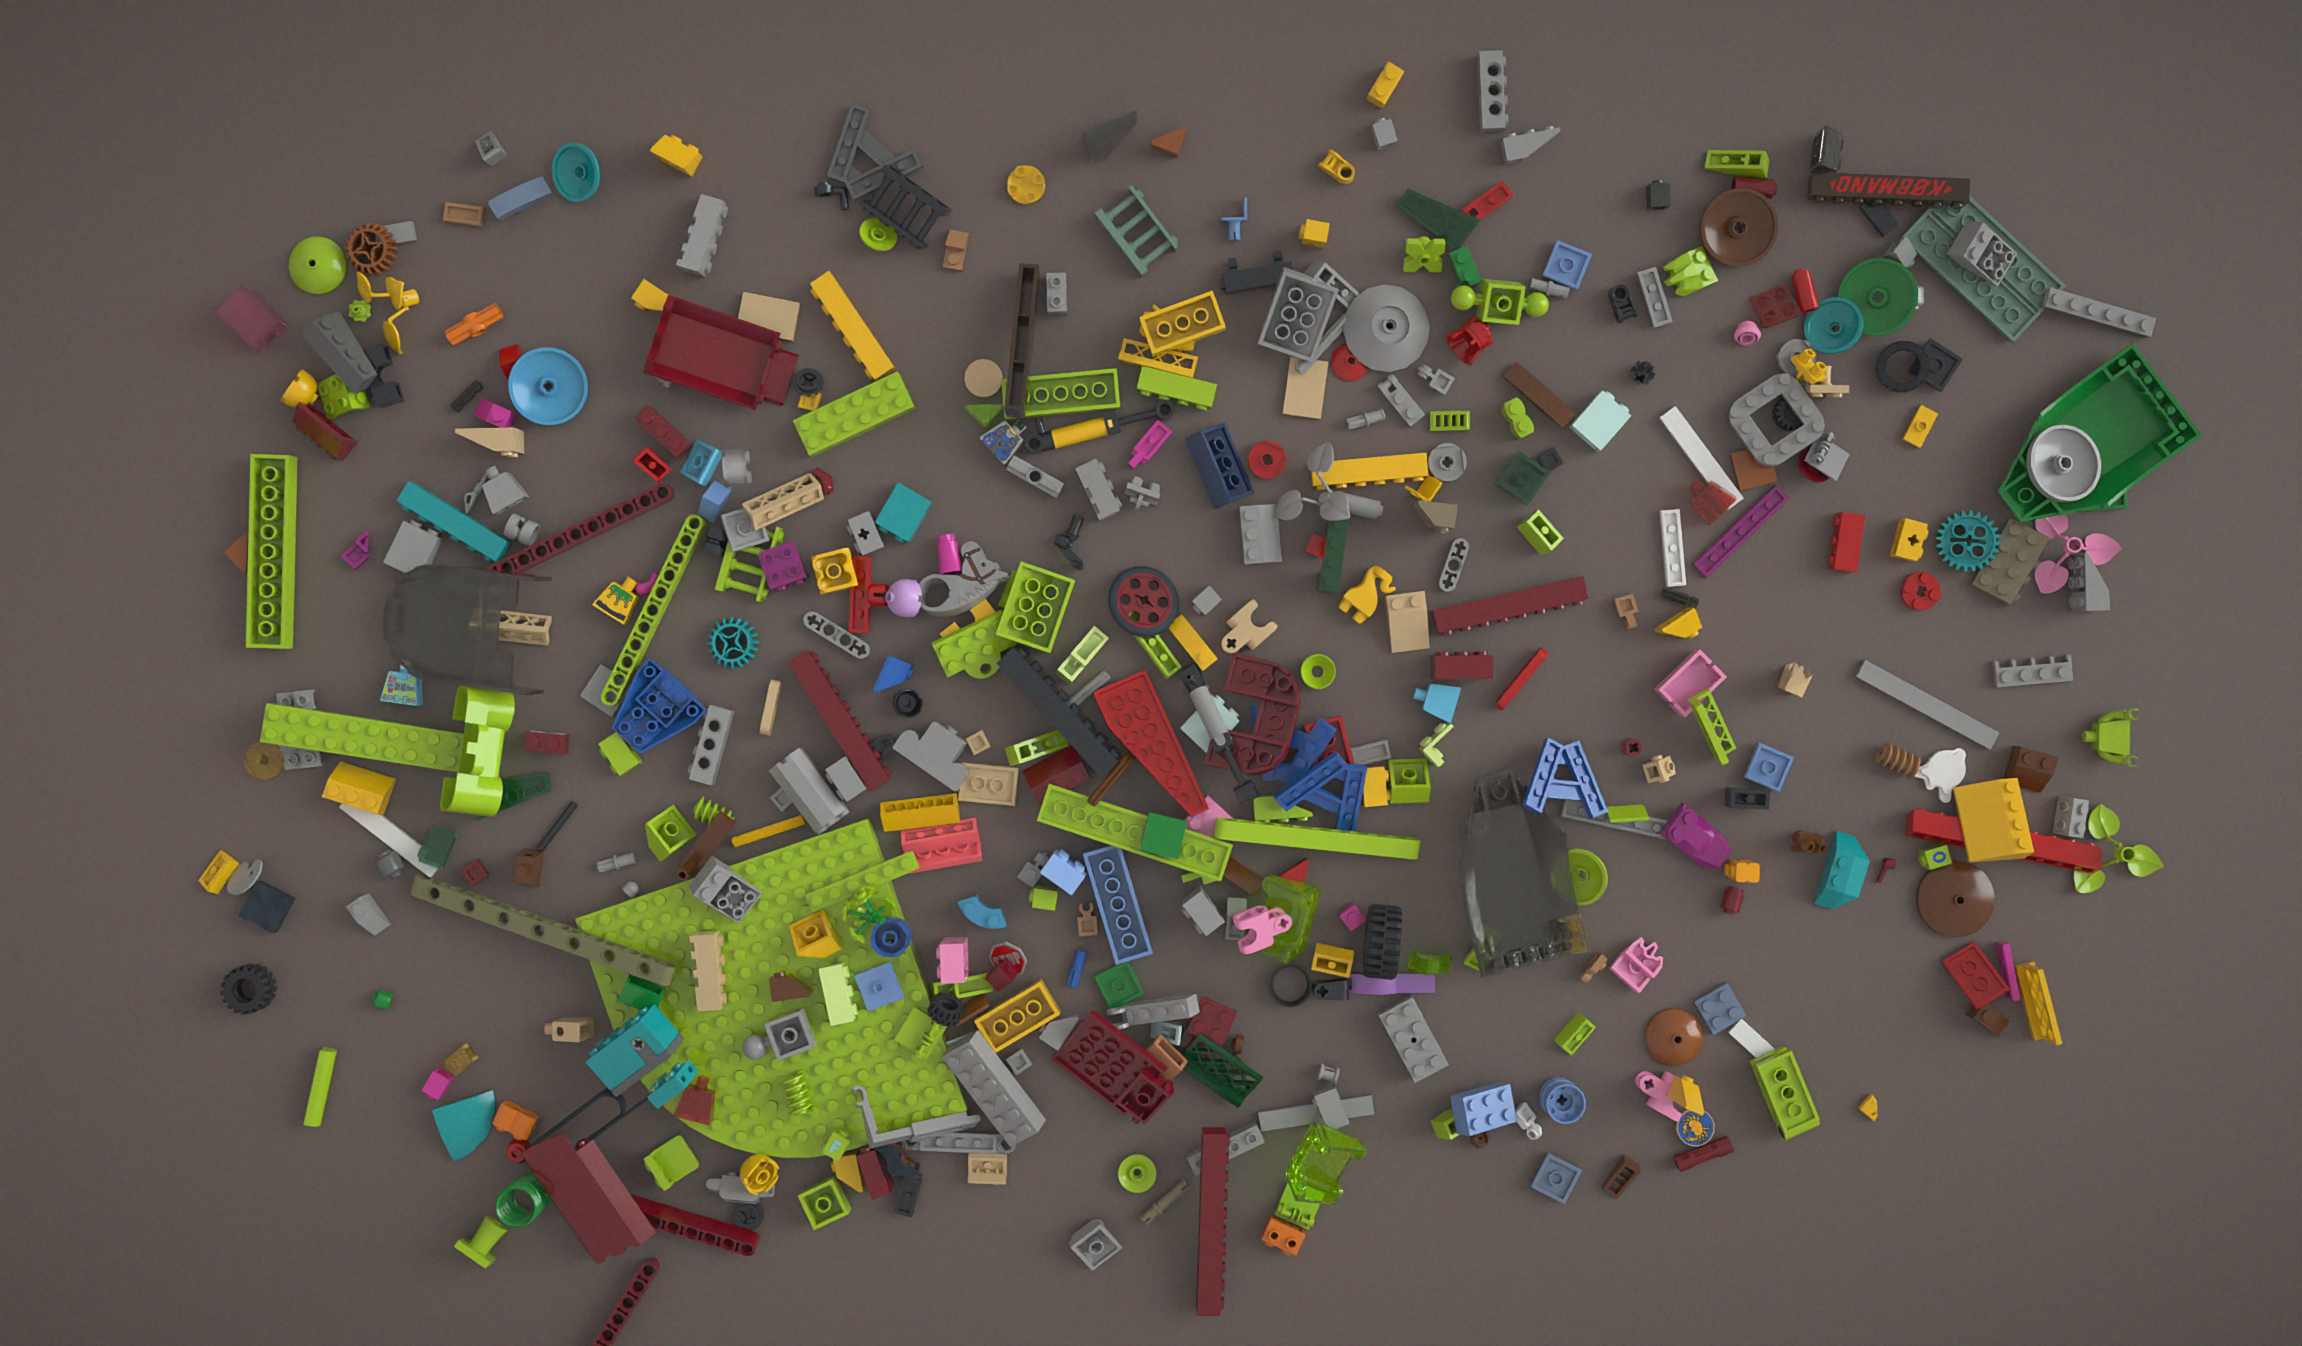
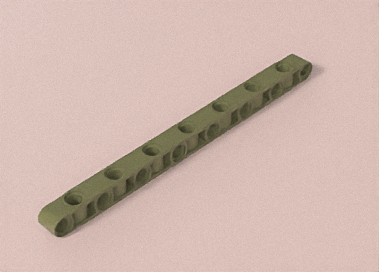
M422 874L414 875L409 893L414 897L664 986H670L672 983L676 965L671 962ZM505 913L508 915L509 921L505 918ZM540 926L543 927L544 933L540 931ZM575 938L579 941V946L576 945ZM610 951L614 953V958L610 956ZM645 963L649 965L650 971L645 968Z

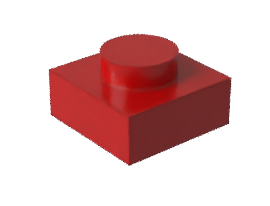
M1312 534L1305 552L1323 559L1326 539Z

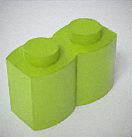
M1516 397L1501 405L1502 415L1510 423L1511 433L1516 439L1519 440L1534 432V425L1531 419L1525 415V407L1519 398Z

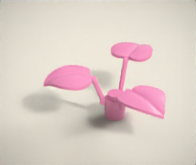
M2066 515L2036 519V531L2050 537L2049 540L2055 536L2064 540L2063 550L2066 552L2056 564L2053 561L2047 560L2038 565L2034 572V577L2039 591L2043 594L2052 593L2065 585L2069 573L2060 564L2070 554H2075L2081 549L2086 550L2085 553L2089 554L2095 565H2102L2110 561L2122 549L2121 546L2114 539L2100 533L2088 535L2084 540V544L2077 537L2069 539L2067 536L2060 535V533L2065 532L2068 528L2069 521Z

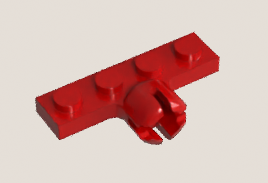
M851 556L858 585L850 587L849 632L870 633L871 607H885L888 605L886 597H880V593H887L889 586L887 584L872 583V556Z

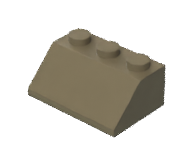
M1422 500L1412 503V509L1428 529H1433V533L1444 534L1455 528L1458 505Z

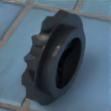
M802 369L793 377L794 389L801 396L807 395L810 397L813 394L817 395L823 388V376L815 369ZM805 379H806L808 382H811V381H812V387L809 386L808 384L805 385Z
M739 1203L733 1212V1219L736 1225L749 1230L759 1227L764 1218L762 1206L758 1203L755 1205ZM752 1208V1215L754 1216V1218L750 1217L747 1221H745L746 1214L744 1213V1211L748 1212Z

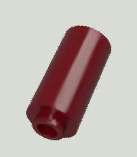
M1734 177L1731 189H1752L1760 192L1768 199H1772L1773 195L1777 193V184L1774 182V179Z

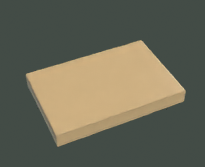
M743 292L738 319L781 333L779 339L794 341L801 303Z
M1290 357L1282 414L1321 419L1328 362L1316 360L1302 375L1295 369L1301 358Z
M961 762L968 768L969 772L967 779L959 789L958 801L1015 806L1018 767Z

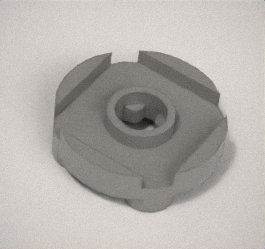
M1792 339L1780 347L1776 360L1782 373H1787L1795 378L1798 374L1795 370L1797 367L1790 359L1793 354L1798 355L1806 349L1814 351L1815 357L1812 361L1815 364L1817 353L1810 345V342Z
M1453 443L1438 445L1430 452L1428 457L1430 473L1434 478L1443 482L1458 479L1467 466L1465 453ZM1445 457H1448V460H1452V464L1449 465V468H1446L1445 465H1442V461L1445 460Z

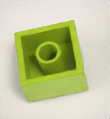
M836 1174L802 1189L798 1194V1198L813 1230L848 1215L852 1209Z

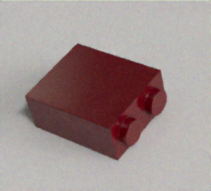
M869 1144L864 1145L856 1157L871 1199L874 1200L890 1194L894 1187V1182L888 1172L885 1157L874 1148L870 1149Z

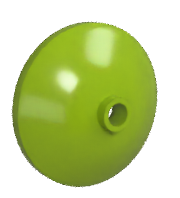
M310 237L298 243L291 252L288 263L289 273L293 282L303 291L315 295L327 294L337 289L345 279L347 259L341 247L334 241L324 237ZM315 260L316 264L312 267L311 262Z
M1575 848L1563 852L1556 858L1551 869V881L1555 891L1562 899L1571 904L1589 905L1597 901L1606 890L1608 883L1606 868L1603 862L1588 850ZM1581 871L1586 873V877L1581 875Z

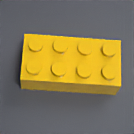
M1213 290L1139 317L1152 357L1220 333L1226 329Z
M1039 979L975 1018L974 1022L984 1039L996 1053L1059 1016L1061 1010L1043 980Z

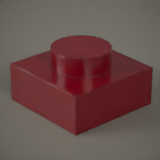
M479 859L474 860L461 870L471 886H474L489 875Z

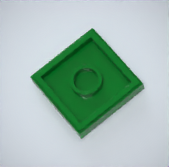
M1149 812L1140 850L1178 859L1187 821Z
M1129 961L1114 965L1094 975L1095 981L1109 1009L1119 1007L1145 994Z

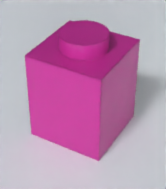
M1353 902L1337 913L1350 931L1366 921Z
M437 1068L431 1073L422 1091L426 1093L428 1098L439 1100L445 1096L455 1076L441 1068Z

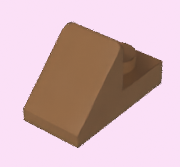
M956 230L949 231L945 243L946 251L943 268L962 271L969 233Z

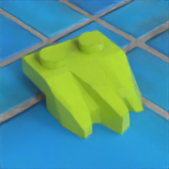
M1702 246L1669 261L1662 267L1665 271L1670 272V276L1664 283L1667 286L1676 285V295L1687 296L1718 281Z

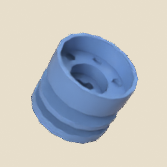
M1564 1077L1548 1079L1539 1091L1538 1100L1540 1106L1553 1120L1561 1124L1576 1122L1582 1117L1586 1109V1099L1583 1092Z

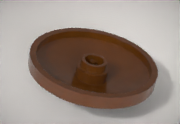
M1735 188L1718 194L1706 206L1700 221V237L1705 250L1713 259L1728 266H1746L1759 261L1771 250L1778 234V217L1774 206L1763 194L1748 188ZM1736 224L1739 226L1738 230H1734Z
M1951 860L1952 864L1928 870L1924 874L1917 887L1916 906L1921 919L1933 931L1948 937H1964L1980 930L1989 920L1995 903L1994 890L1989 878L1978 867L1967 862Z

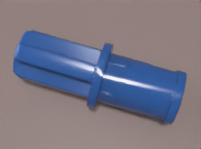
M1076 949L1073 963L1069 966L1071 970L1066 986L1077 988L1081 972H1084L1083 965L1088 954L1087 952Z

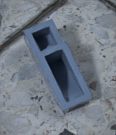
M541 176L516 186L487 202L497 219L503 221L516 212L521 213L553 193L544 177Z

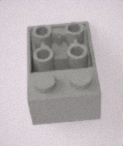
M1966 221L1947 253L1959 265L1996 287L2000 284L2017 255L1985 223Z
M2070 554L2067 564L2070 569L2068 586L2071 591V596L2069 597L2071 612L2110 610L2109 589L2089 554Z
M713 856L689 885L693 896L737 923L742 921L762 895V892Z

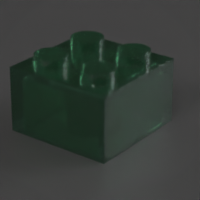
M1517 451L1503 469L1494 485L1526 506L1534 498L1551 472L1522 452Z

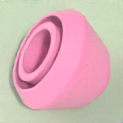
M1751 321L1740 323L1734 333L1735 341L1744 346L1755 344L1761 337V332L1757 325Z

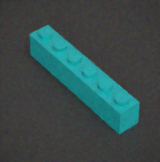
M408 481L397 499L402 504L401 508L410 513L412 511L416 512L420 520L426 523L428 521L435 524L434 528L442 533L447 531L451 534L450 538L459 543L461 541L468 544L466 547L475 553L477 551L484 554L483 558L491 563L501 561L513 543L415 482Z

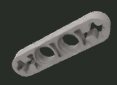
M813 611L808 612L804 616V624L809 629L856 658L864 659L870 655L871 648L869 644L821 614ZM815 615L816 620L820 623H822V619L825 621L821 625L820 631L817 630L819 625L813 623L812 625L809 624V616L813 617ZM829 624L834 627V633L830 636L824 633V627ZM842 635L850 637L851 642L849 645L844 646L841 644L840 638ZM855 640H857L858 642L855 645L859 647H862L864 645V650L867 652L866 654L859 655L858 649L853 648V650L851 651L849 648H851Z

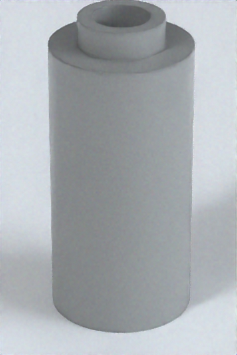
M1345 493L1349 501L1350 514L1374 520L1378 516L1381 517L1383 506L1380 505L1381 501Z

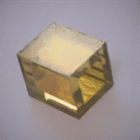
M466 1043L445 1059L444 1063L446 1064V1069L456 1076L479 1057Z

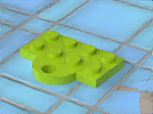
M1002 610L931 642L947 677L965 669L970 676L984 679L992 676L998 670L997 662L1001 659L1000 652L1017 645L1016 641L995 635L1003 613ZM983 664H990L987 671L980 670Z

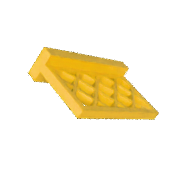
M2034 961L2014 965L2032 1039L2035 1041L2043 1039L2055 1045L2062 1044L2043 969L2036 967Z

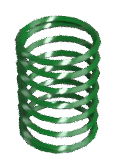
M525 1173L515 1179L498 1195L495 1203L496 1215L506 1226L521 1228L530 1224L549 1205L551 1199L533 1173ZM516 1189L530 1195L533 1201V1210H526L518 1205L514 1196Z

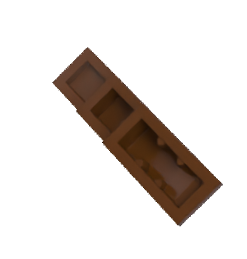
M1515 362L1503 375L1505 380L1534 404V407L1562 429L1576 416L1562 400L1519 363Z

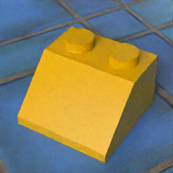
M664 135L652 146L650 152L657 159L691 177L702 159L698 148L691 144H688V146L682 144V140L674 135H671V137Z

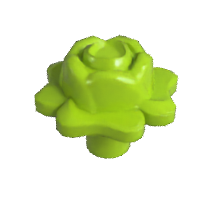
M354 300L353 304L349 305V316L355 322H366L367 318L371 317V306L365 300Z

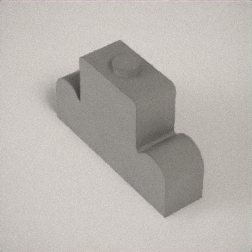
M932 722L923 737L916 731H904L892 747L953 791H958L968 777V768L962 763H955L966 747L967 742L956 735L958 731L949 725L946 728L939 722Z

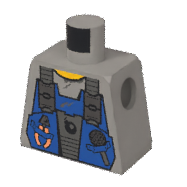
M1020 419L1012 426L1003 421L983 434L980 439L1006 466L1024 443V440L1019 435L1027 427Z

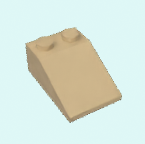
M514 427L455 429V433L499 452L501 456L517 458L518 454H525L523 430Z
M1425 591L1384 596L1391 653L1430 648Z

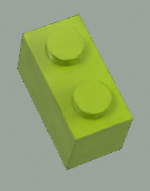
M1540 510L1527 515L1516 526L1540 555L1552 551L1564 539Z
M617 732L598 744L600 746V753L604 758H608L611 763L610 768L619 776L626 774L643 763L634 748Z
M1036 884L1035 888L1031 889L1029 896L1032 908L1055 911L1059 887Z

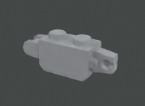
M728 1173L727 1175H722V1179H709L705 1183L706 1188L710 1192L719 1193L725 1202L754 1205L760 1201V1198H774L776 1187L774 1185L767 1192L761 1191L757 1193L758 1195H754L745 1189L737 1173Z

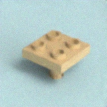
M1827 366V370L1824 373L1827 378L1824 382L1819 381L1816 385L1801 386L1809 397H1823V393L1825 397H1842V393H1849V385H1832L1830 383L1832 366Z

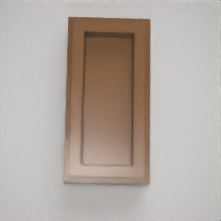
M445 202L443 221L483 227L485 208Z

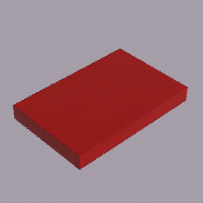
M1975 941L1941 962L1976 1011L2010 990Z

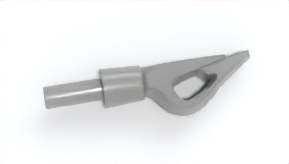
M486 472L481 481L477 482L474 491L467 492L464 496L466 515H468L469 510L483 491L482 485L488 479ZM468 496H471L470 503H467Z

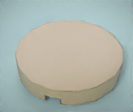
M980 359L968 366L965 371L964 380L966 387L972 394L977 397L987 398L999 391L1003 376L1001 369L996 363L991 360Z

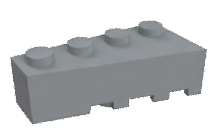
M703 194L700 195L693 215L695 224L689 226L687 232L689 241L683 243L681 249L683 258L682 260L678 259L676 266L682 271L705 278L706 274L710 273L712 268L710 260L717 250V244H715L717 236L720 237L723 226L721 222L728 212L727 204L723 200Z

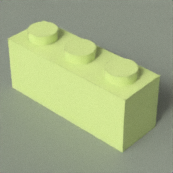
M844 962L821 966L819 974L830 1026L854 1021L855 1015H858V1010L851 998L854 996L852 985L848 984L847 978L850 977L848 966H845Z

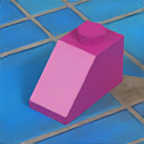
M481 398L474 416L498 427L508 428L512 427L518 413Z

